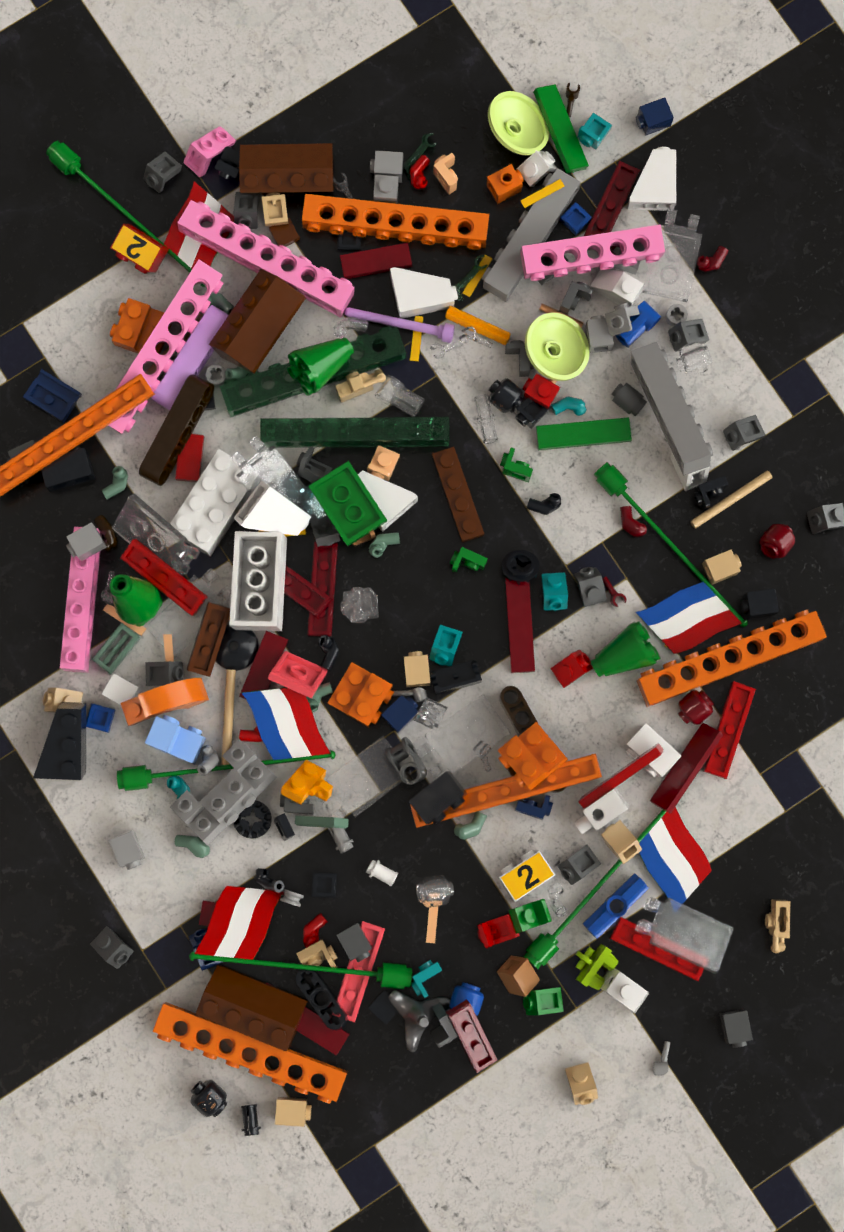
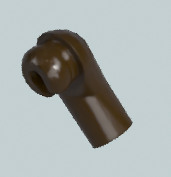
M103 515L97 516L94 523L105 537L103 541L107 547L104 549L110 551L112 547H116L118 541L107 519Z

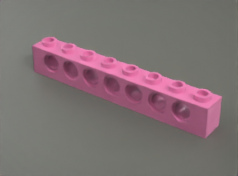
M191 200L177 223L179 232L256 273L262 269L278 276L303 294L306 300L340 318L354 296L355 287L352 286L349 280L345 278L339 279L333 276L328 269L312 265V262L304 256H295L287 247L271 243V240L265 235L252 233L250 228L244 224L239 223L237 225L230 221L227 215L211 211L210 207L203 202L196 203ZM205 221H209L212 223V225L208 228H204L201 226V224ZM224 232L232 234L228 239L221 237ZM244 243H250L253 245V247L248 250L243 249L241 246ZM264 254H271L273 256L268 261L263 260L261 257ZM289 264L294 268L291 271H284L282 267ZM310 275L314 280L312 282H305L302 278ZM326 286H331L334 288V291L332 293H325L322 289Z
M198 259L116 389L142 374L153 392H155L161 382L158 380V377L162 371L167 373L174 362L170 358L174 352L179 354L186 343L183 340L187 332L192 334L199 323L195 320L200 312L204 314L210 306L211 302L208 299L212 292L217 294L224 282L221 281L223 276L221 273ZM201 283L205 285L207 292L201 296L194 293L193 287ZM184 303L193 305L194 312L191 315H184L181 312L180 308ZM171 323H178L182 331L178 335H172L168 331V326ZM160 342H164L169 346V351L165 355H160L155 350L156 345ZM147 362H152L157 367L156 372L152 375H147L143 371V365ZM148 400L108 426L121 434L124 431L129 433L136 422L132 418L137 411L140 413L143 411Z

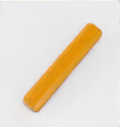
M450 306L445 314L446 319L503 345H506L510 339V332L453 306Z

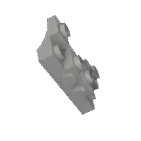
M240 739L222 755L234 769L200 802L186 790L170 806L206 845L214 840L228 825L234 823L239 814L245 808L250 807L255 802L256 797L277 778Z

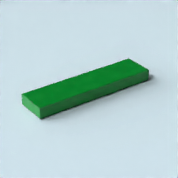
M556 84L536 88L533 93L566 173L586 170L589 166Z
M629 417L536 426L538 451L632 441Z

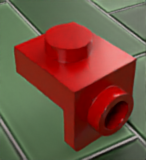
M536 373L533 379L528 378L522 388L525 391L523 398L525 400L530 398L548 409L561 387Z
M579 649L550 669L563 688H565L585 673L591 671L593 667L587 654Z
M510 913L478 925V937L485 948L520 936L519 933L516 934Z

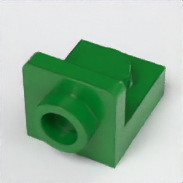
M511 447L509 454L505 452L500 463V466L504 467L502 474L529 483L533 468H530V465L523 461L512 462L515 448Z
M461 547L460 552H454L450 564L453 565L452 571L455 573L461 561L466 562V567L478 571V568L484 570L488 558Z
M545 899L508 910L516 934L552 921Z
M561 987L531 990L523 998L526 1015L564 1012Z

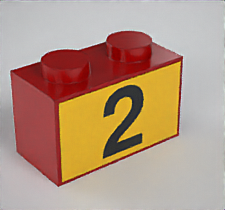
M131 224L122 225L110 247L116 251L115 256L125 262H128V260L136 264L135 268L144 274L148 272L156 273L169 250L168 247Z

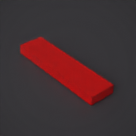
M132 539L120 559L191 616L196 615L208 597L137 539Z
M735 681L732 682L717 726V730L723 734V737L706 760L703 772L727 779L756 691L755 688Z
M657 743L583 795L578 801L582 808L588 807L661 756L664 749Z
M622 917L618 919L609 938L696 981H699L708 961L707 958Z

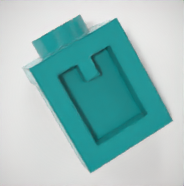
M440 625L429 659L439 665L452 666L462 631Z

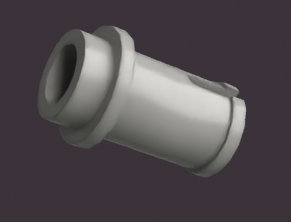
M327 828L337 845L336 850L344 853L353 848L352 843L354 841L349 839L344 828Z

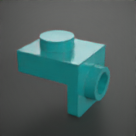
M592 113L585 125L579 128L577 138H579L584 146L592 147L596 150L611 130L612 124L597 114Z
M565 572L542 574L544 610L557 611L567 609L568 590Z
M431 960L425 962L418 967L420 972L412 976L414 981L411 985L417 996L421 994L424 998L429 996L422 982L442 971L437 961L435 963H432Z

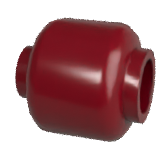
M772 524L760 539L762 552L772 559L785 557L795 544L793 530L785 524Z
M692 690L678 702L681 710L678 715L686 724L691 722L694 725H700L712 715L714 703L703 690L700 692Z

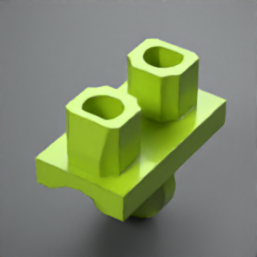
M602 944L599 945L596 951L590 947L584 954L577 951L575 955L580 960L575 967L582 971L576 980L586 987L590 986L600 990L605 979L597 974L601 966H604L609 971H612L619 961L611 954L612 950Z

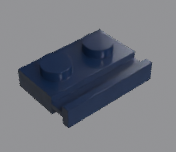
M41 369L40 374L34 379L23 398L64 423L82 394Z

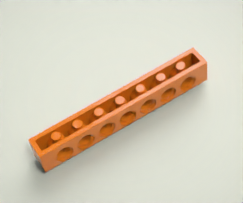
M305 194L302 214L303 228L310 232L325 230L331 234L342 235L343 230L352 233L353 236L359 237L370 235L381 240L398 238L401 242L416 240L426 245L443 243L447 247L462 245L472 250L486 248L489 214L312 194ZM325 212H329L333 215L329 219H323L321 217V215ZM353 215L355 220L347 222L344 220V217ZM371 217L379 220L376 224H369L367 222ZM392 220H399L401 225L393 227L389 223ZM420 222L424 227L422 229H415L412 225ZM438 225H444L447 227V230L439 232L435 228ZM466 227L470 232L468 234H461L458 230Z
M808 609L794 615L796 619L788 622L786 618L780 619L772 623L774 626L765 630L764 626L750 631L752 635L743 638L742 635L729 639L730 644L721 647L720 643L706 648L708 652L702 655L694 652L685 656L686 661L677 664L676 660L662 665L664 669L655 672L653 668L640 673L641 678L636 682L646 707L827 638L817 612L809 613ZM792 626H797L801 629V637L798 638L792 635ZM771 634L778 636L780 640L778 646L770 643L769 636ZM748 643H754L757 646V654L748 652ZM726 651H731L735 654V663H730L725 659ZM707 659L713 662V671H706L703 668L704 660ZM682 668H688L692 672L690 680L682 678L680 674ZM665 676L669 679V688H662L659 685V677Z
M167 1002L163 1003L152 1031L158 1034V1039L166 1042H171L172 1039L181 1042L180 1047L194 1051V1048L204 1051L202 1055L216 1060L218 1056L225 1059V1064L239 1069L240 1065L249 1068L248 1073L262 1077L265 1074L272 1077L271 1081L281 1086H285L286 1083L295 1086V1091L305 1095L312 1092L318 1095V1100L331 1104L332 1100L337 1102L348 1073L346 1070L291 1049L283 1051ZM178 1021H183L187 1024L186 1034L177 1033L175 1025ZM200 1030H207L210 1033V1041L208 1043L199 1041L198 1033ZM227 1038L233 1042L232 1051L225 1052L222 1050V1039ZM247 1047H251L256 1051V1058L252 1061L245 1059L243 1051ZM269 1056L278 1058L279 1067L277 1069H270L267 1066L266 1059ZM292 1065L300 1066L302 1076L293 1078L289 1074V1067ZM314 1074H322L325 1077V1084L323 1086L317 1087L312 1083V1076Z

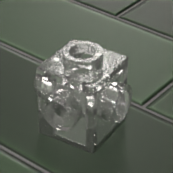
M355 587L351 591L343 592V601H341L342 614L346 615L354 623H364L368 619L379 618L377 595L370 587Z

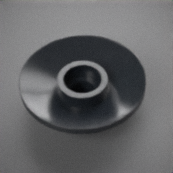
M228 624L215 661L227 670L238 671L250 666L259 649L258 640L252 630H235ZM232 642L238 643L239 646L236 650L230 649Z

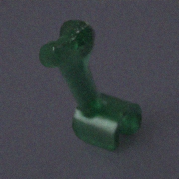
M434 133L424 134L422 144L403 164L402 168H405L408 179H410L409 166L414 164L428 147L436 146L437 143L429 144L427 142V138L430 135H434Z
M477 256L474 267L455 285L459 302L463 300L460 289L465 287L480 270H484L488 266L481 267L477 264V261L485 256Z

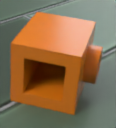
M512 164L488 176L486 185L497 204L520 193L524 179L518 169L515 170Z

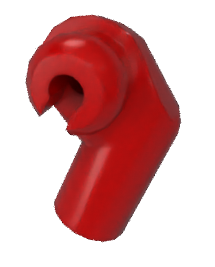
M421 155L410 168L411 184L417 189L425 188L428 180H425L426 177L423 176V170L428 166L430 160L425 155Z
M257 726L253 730L240 729L239 739L241 741H263Z
M321 913L303 928V943L305 947H309L319 941L318 930L328 923Z

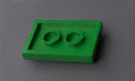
M349 461L308 486L347 547L387 522L386 517Z

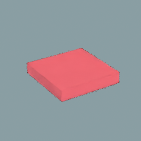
M284 651L271 670L268 679L312 699L328 670Z

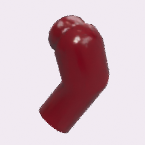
M719 246L713 257L706 256L704 258L703 255L697 259L698 268L704 272L719 269L729 252L728 249Z
M632 506L620 507L622 528L632 536H644L647 532V527L645 524L633 519Z

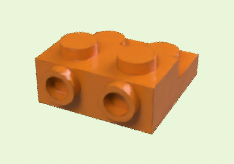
M128 298L126 303L122 302L118 315L121 318L119 323H114L110 331L113 344L139 354L164 312L155 310L148 304ZM164 342L156 345L155 350L158 354H161Z
M351 662L329 699L328 704L369 728L371 723L376 725L381 717L382 712L379 710L382 704H388L394 694V691L391 690L393 685Z
M537 722L520 736L515 735L498 749V752L501 754L498 758L506 769L511 767L516 772L513 778L521 787L526 785L530 791L568 760Z

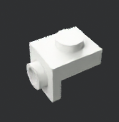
M536 150L517 169L530 187H534L549 172H554L557 167L554 164L555 159L549 152Z

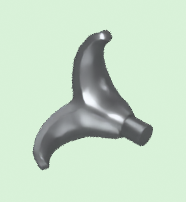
M393 991L388 997L389 1001L405 1020V1042L410 1052L417 1050L425 1028L436 1017L432 1007L441 1002L444 1009L450 1007V999L448 997H436L419 1002L398 991Z

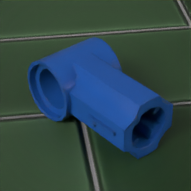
M643 301L638 306L639 315L630 317L632 330L615 335L617 340L627 348L645 331L651 330L661 319V316L646 301Z

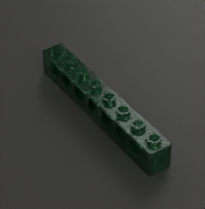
M387 326L381 328L376 334H363L358 336L355 341L350 342L354 352L360 351L363 353L362 358L356 360L350 356V359L324 386L344 380L347 375L353 372L362 374L406 359V350L398 328ZM383 344L385 349L382 352H376L373 350V346ZM281 363L273 364L266 371L260 373L256 371L255 374L250 372L246 374L245 378L239 380L236 378L226 380L224 385L220 386L230 418L304 393L297 379L292 382L284 379L289 374L287 367L290 366V363L281 365ZM266 381H273L275 383L271 389H264L262 386ZM244 388L253 390L252 394L248 397L240 395Z
M449 417L260 418V442L262 448H309L310 446L313 448L378 447V445L382 447L449 446Z

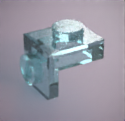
M307 486L302 489L300 493L305 499L302 505L308 514L314 513L318 520L324 517L326 513Z

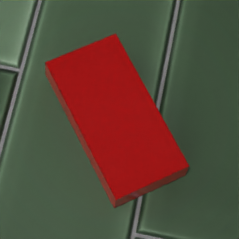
M191 434L180 456L178 454L175 477L177 481L197 482L199 480L204 435Z

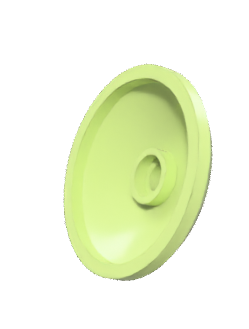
M506 91L498 94L491 101L488 108V122L494 136L505 148L520 155H532L536 150L540 151L544 148L549 138V130L539 106L531 98L519 92Z
M546 313L536 318L527 329L525 335L526 353L531 364L540 374L555 381H567L575 378L585 369L590 354L588 339L582 328L573 319L560 313Z

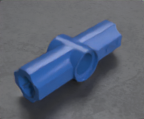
M634 873L582 924L598 939L615 921L627 912L649 887ZM614 899H618L622 903V909L618 913H613L610 909V903Z

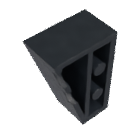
M62 702L59 705L33 779L82 780L86 774V703Z

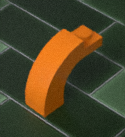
M191 678L148 690L120 704L128 726H132L166 712L177 709H189L209 701L202 678Z

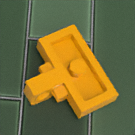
M305 760L281 787V795L300 805L309 795L327 801L332 795L333 786L324 780L327 770Z

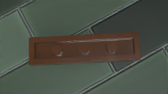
M451 447L433 453L432 458L461 542L484 536V531L455 448Z

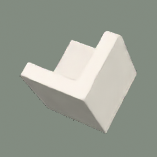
M113 674L102 695L121 705L120 703L137 697L141 689Z

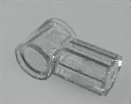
M390 375L386 376V380L382 382L375 393V397L389 406L394 405L412 417L418 414L425 401L424 398L405 388L402 382Z

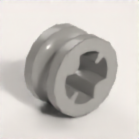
M680 304L670 306L666 313L667 323L674 327L679 322L686 321L688 316L686 308ZM674 311H678V314L682 315L683 318L680 317L679 321H676L675 317L671 316V314L673 315Z
M214 364L206 370V379L214 384V387H221L227 381L225 377L226 370L221 365ZM216 371L218 373L220 371L221 379L213 381L212 372Z
M286 889L283 890L284 897L280 898V901L298 907L301 906L299 901L304 895Z

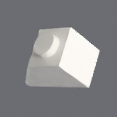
M608 269L599 271L590 288L617 305L628 303L630 307L633 306L644 284L625 272Z

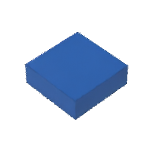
M575 202L560 217L559 221L576 236L591 221L592 217Z
M91 703L86 727L109 733L116 710Z

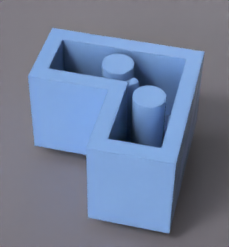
M164 715L163 718L156 716L145 744L195 765L200 749L206 740L204 736H201L202 731L192 726L184 729L179 726L180 722L177 719Z

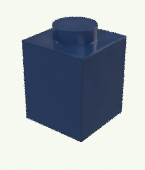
M665 97L640 106L636 116L639 129H643L645 136L671 127L674 119Z
M401 695L381 716L399 734L419 714L416 710L418 704L410 696L405 698Z

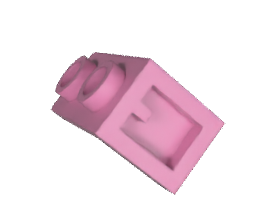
M219 126L190 144L183 163L198 177H202L206 174L212 158L223 152L225 147L233 146L236 140Z

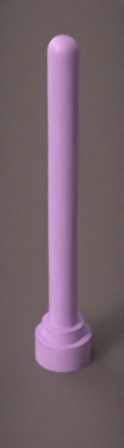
M350 307L344 311L347 317L436 335L439 339H442V342L451 343L453 339L455 325L440 324L439 327Z

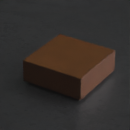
M288 218V224L269 227V231L277 246L283 245L286 247L300 240L290 218Z

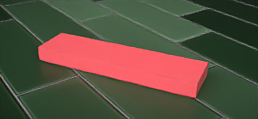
M362 921L361 928L372 946V949L368 951L370 956L360 962H357L356 959L349 960L347 969L372 971L385 928ZM344 975L337 1001L346 1012L349 1021L355 1022L370 976ZM332 1012V1015L341 1017V1014L337 1015Z

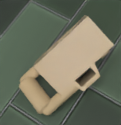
M379 369L369 375L365 372L362 374L353 372L345 377V382L335 385V388L342 403L372 391L373 385L384 382L386 376Z
M771 899V912L765 916L766 929H769L770 935L773 936L771 946L773 953L783 952L786 948L784 938H790V901Z

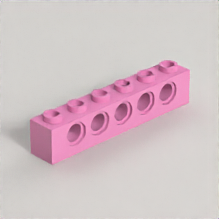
M661 224L522 246L520 250L524 278H531V281L542 280L545 276L553 274L554 277H563L572 271H577V274L590 272L591 268L600 267V270H608L614 268V265L623 264L624 267L637 264V261L646 260V263H653L659 261L665 253ZM633 243H641L644 246V251H636ZM610 247H619L621 249V254H612L610 251ZM593 249L597 251L599 257L592 259L587 255V251ZM564 254H573L576 261L567 262L564 259ZM549 257L553 264L545 266L542 264L541 258Z
M74 526V531H73V532L79 530V529L82 528V527H75V526ZM96 528L102 538L101 531L98 528ZM100 551L83 561L77 556L73 558L71 555L60 669L64 671L89 672Z

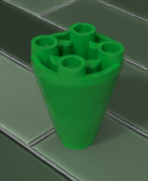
M344 337L293 350L288 354L290 366L287 367L288 373L292 379L299 381L303 392L310 396L318 392L350 359V356L354 354V349L349 340Z
M121 574L114 576L110 582V591L115 611L120 619L128 624L138 627L143 626L155 617L162 606L163 601L160 597V592L152 583L145 579Z
M634 621L595 655V659L591 660V664L597 675L601 677L603 675L610 676L656 664L657 660L661 659L655 646H652L647 641L650 639L646 628L639 621Z

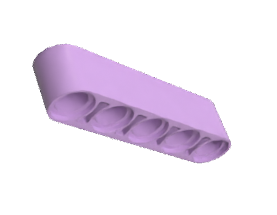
M213 305L207 309L155 390V395L152 397L153 401L168 410L171 409L186 379L192 374L198 376L214 352L209 343L229 314Z

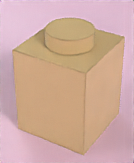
M732 549L706 559L702 563L711 585L737 575L741 571L740 567H742L738 555L733 554Z
M422 651L409 652L408 656L404 657L406 687L430 686L428 655H423Z
M621 820L609 825L605 832L601 834L606 845L622 864H625L642 850L638 840Z
M278 1097L276 1101L275 1125L305 1127L306 1120H311L312 1105H307V1099Z

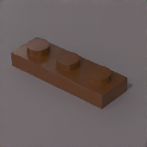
M208 601L186 668L187 671L208 677L211 676L230 617L229 607Z

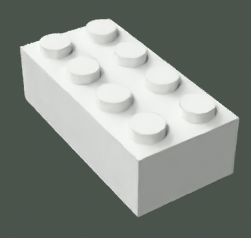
M218 449L167 528L178 538L211 557L235 520L234 517L261 479L259 473Z
M235 531L229 626L235 630L282 631L287 537L282 532Z

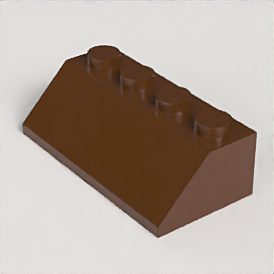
M333 143L240 145V193L333 192Z
M260 269L209 345L221 358L255 374L306 297L278 276Z
M218 964L204 990L195 1015L287 1051L292 1044L308 1000Z

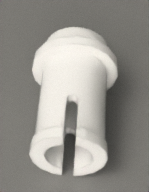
M372 860L366 870V873L370 874V878L374 876L389 886L393 885L398 875L397 872L381 865L379 860L377 862Z

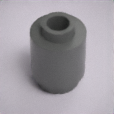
M620 383L612 392L614 396L612 401L629 415L632 413L636 416L647 403L643 399L644 396L628 383L624 386Z

